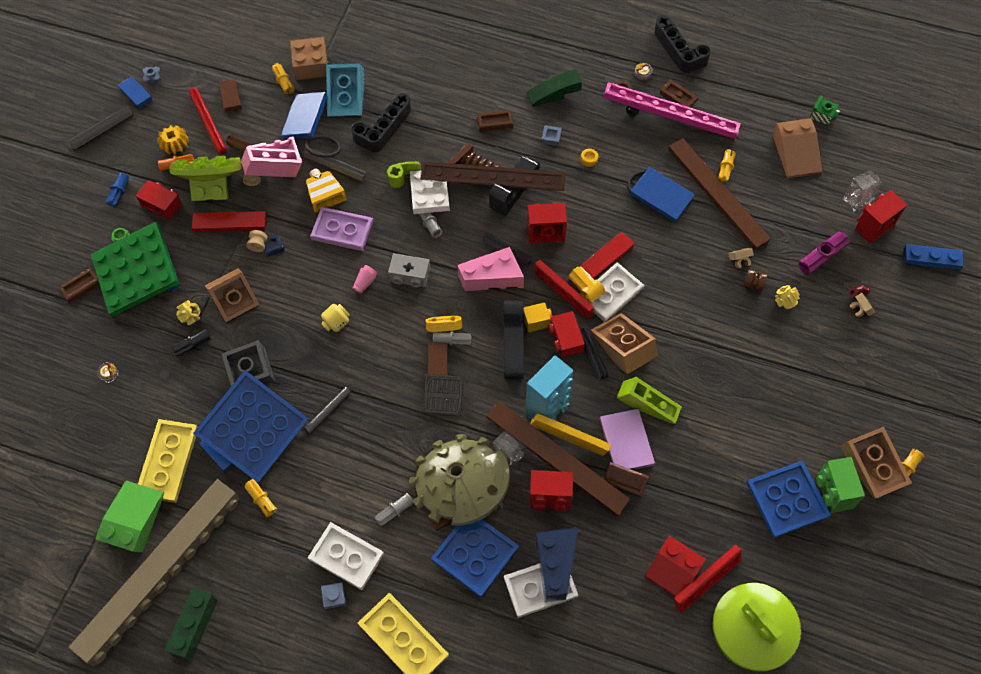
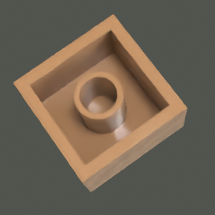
M324 37L290 41L292 66L296 80L327 77L326 65H328Z

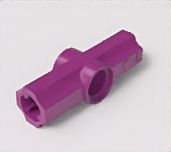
M838 231L827 241L821 242L815 250L799 261L800 270L804 274L810 275L820 266L827 264L833 256L849 245L848 236L844 232Z

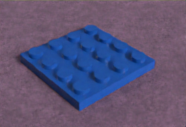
M245 370L193 434L259 483L309 418Z

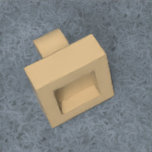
M752 248L728 253L730 260H735L736 268H742V260L745 261L746 266L751 265V260L748 257L754 255Z
M863 293L855 296L858 302H853L850 307L852 309L860 307V311L855 313L857 317L863 316L864 313L868 316L875 313Z

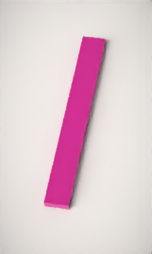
M608 82L603 96L605 99L736 139L740 127L738 122Z

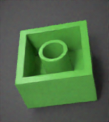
M852 457L827 461L817 474V485L822 489L823 500L830 513L854 509L865 497Z

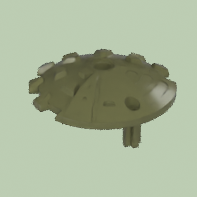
M458 434L455 436V440L444 444L442 440L436 441L432 444L433 450L426 457L419 456L417 458L415 466L419 468L416 477H410L409 479L410 489L416 488L418 497L413 499L416 507L419 510L424 506L431 512L428 518L438 523L441 518L451 519L452 526L477 522L494 510L502 509V501L510 483V469L504 453L501 450L494 452L488 447L490 441L483 437H480L479 441L467 440V435Z

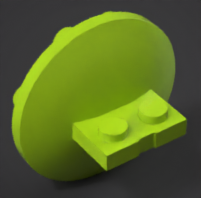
M216 156L211 160H208V157H197V159L189 163L186 160H176L169 167L170 174L189 180L191 201L228 199L227 177L243 169L240 157L226 159V156Z
M746 583L732 588L720 599L713 615V633L719 648L730 661L744 669L757 672L774 670L785 664L798 648L801 637V625L798 614L792 603L781 592L770 586L759 583Z

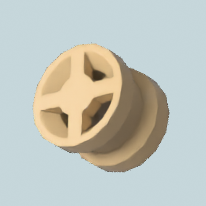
M258 230L250 231V240L247 241L246 247L254 252H263L267 235Z

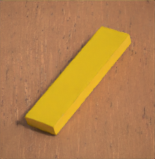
M539 413L530 422L533 427L600 456L609 452L611 447L605 441Z

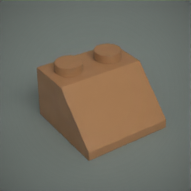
M239 268L205 285L225 322L259 305Z

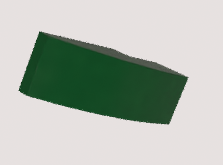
M577 69L541 82L528 90L527 94L532 106L565 99V94L581 91L582 81Z

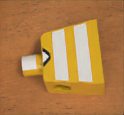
M319 169L310 171L311 178L307 179L306 183L315 213L319 212L321 207L329 208L346 201L343 187L329 171L320 173Z

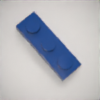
M906 244L904 247V263L961 270L963 267V250Z

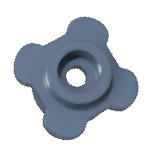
M144 68L143 80L149 83H156L160 79V68Z

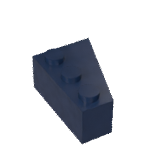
M579 528L536 533V546L545 602L561 601L567 598Z

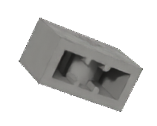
M393 253L388 271L390 282L399 285L408 284L416 288L426 287L431 269L430 259Z

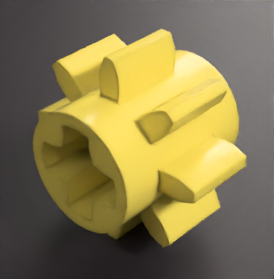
M789 285L778 289V295L775 296L778 306H784L785 309L793 308L798 304L797 300L800 299V294L796 287L791 289Z
M187 300L177 306L179 310L176 315L181 323L187 322L188 325H191L200 319L199 314L201 311L196 303L190 304V301Z

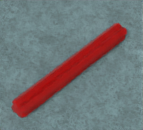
M196 87L189 89V94L218 154L225 153L227 149Z

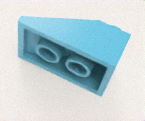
M326 65L327 116H362L364 94V68L362 65Z

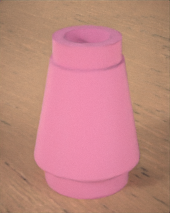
M365 265L360 269L352 288L362 294L376 279L377 272Z

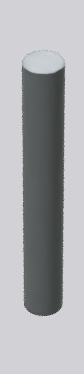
M345 387L304 430L310 434L351 391Z

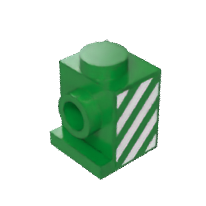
M820 95L810 118L829 126L832 119L836 121L840 112L837 110L839 105L822 99L823 96Z

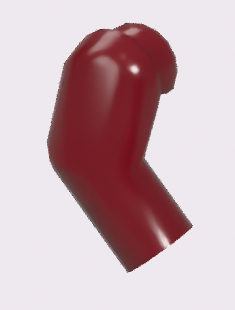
M864 284L848 290V295L852 298H856L855 296L860 293L867 297L870 293V288L865 287Z

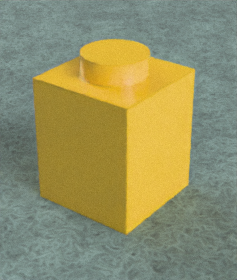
M545 303L523 308V320L528 333L548 328L552 313L550 309H547Z

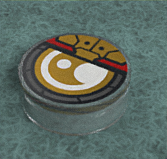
M106 362L98 367L97 375L103 382H112L118 376V369L113 363Z

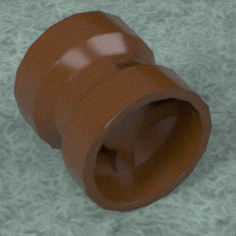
M749 269L744 287H754L757 291L762 292L768 274L763 272L758 274L755 270Z

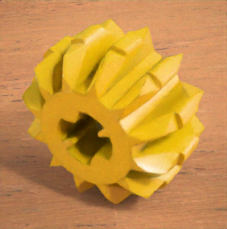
M170 125L168 129L163 127V132H159V137L157 138L163 152L166 151L168 155L172 152L176 155L178 151L183 153L182 148H187V143L189 142L183 128L180 129L178 125L174 128Z

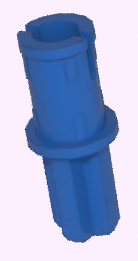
M119 173L114 185H111V191L106 200L108 205L116 206L121 194L125 193L124 188L130 179L127 174Z

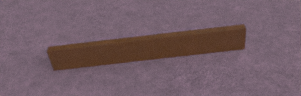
M683 138L669 145L668 150L754 250L770 242L771 238Z
M422 161L420 180L494 186L497 183L503 187L564 191L566 172Z
M500 401L487 415L486 418L556 471L573 472V484L616 516L621 513L630 500Z

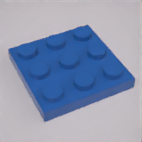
M803 460L752 478L746 482L773 539L828 519L831 516Z
M481 519L471 524L456 526L431 557V561L482 598L517 552L519 546Z

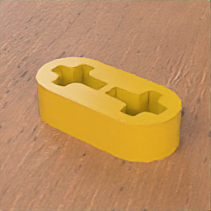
M460 316L431 317L425 320L426 330L429 332L454 331L462 328V318Z

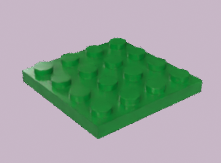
M156 222L91 254L109 315L112 317L179 284L160 226Z

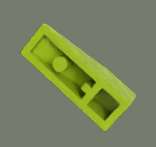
M637 377L623 381L617 399L631 408L639 409L641 412L672 424H676L682 406Z

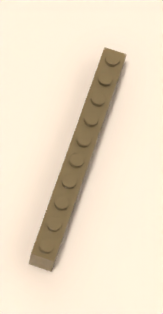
M217 479L72 642L69 648L89 665L95 667L96 664H100L105 659L109 649L120 642L122 634L136 623L137 617L142 611H146L151 606L155 596L165 590L168 581L179 574L182 569L181 566L195 555L196 549L201 543L203 544L209 539L210 533L214 528L219 527L223 523L227 513L236 508L240 500L236 492Z

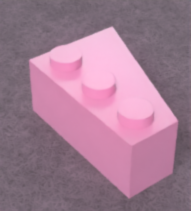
M289 137L285 141L275 140L272 144L261 143L246 147L241 163L245 175L296 177L302 161L294 137Z
M510 247L458 265V276L465 291L488 290V288L506 289V287L524 288V276Z

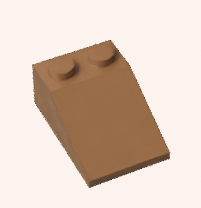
M812 119L777 123L773 138L787 178L821 174L822 165L817 132Z
M622 313L591 329V334L611 360L626 374L658 357L656 339Z
M884 427L840 445L845 458L852 457L860 481L874 499L912 484Z

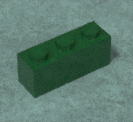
M194 588L191 589L165 648V651L171 656L192 662L218 601L212 594Z

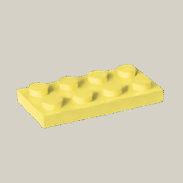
M158 419L138 484L164 492L162 501L176 503L196 439L193 433L198 426Z
M390 593L358 622V625L404 674H431L449 656L441 645Z

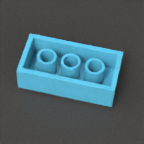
M556 356L527 382L525 415L530 420L539 413L556 421V416L560 412L564 413L570 406L569 400L571 398L570 393L574 370Z

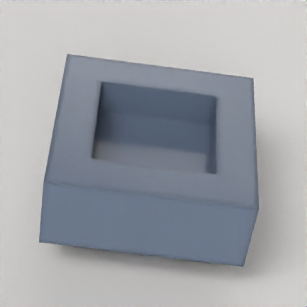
M544 125L541 143L559 146L562 128Z
M343 583L321 586L324 609L346 605Z

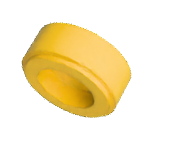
M593 149L584 150L581 153V163L587 167L595 166L598 162V153Z

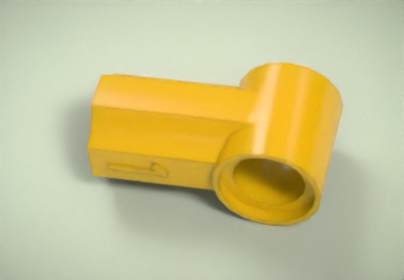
M576 267L569 274V279L580 290L581 296L589 303L594 302L606 293L602 283L599 280H593L582 267Z

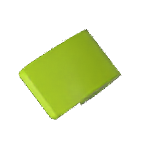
M403 162L390 166L387 170L389 185L393 188L402 187L405 182L404 175L410 174V171L421 170V164L419 162Z

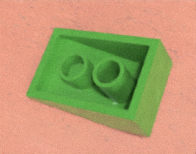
M125 481L103 517L95 539L133 552L143 553L164 492Z

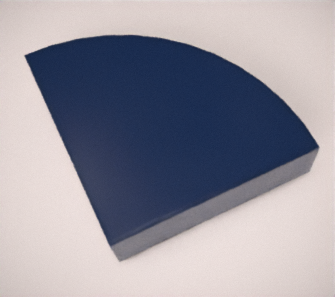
M278 233L270 238L265 247L267 257L285 251Z

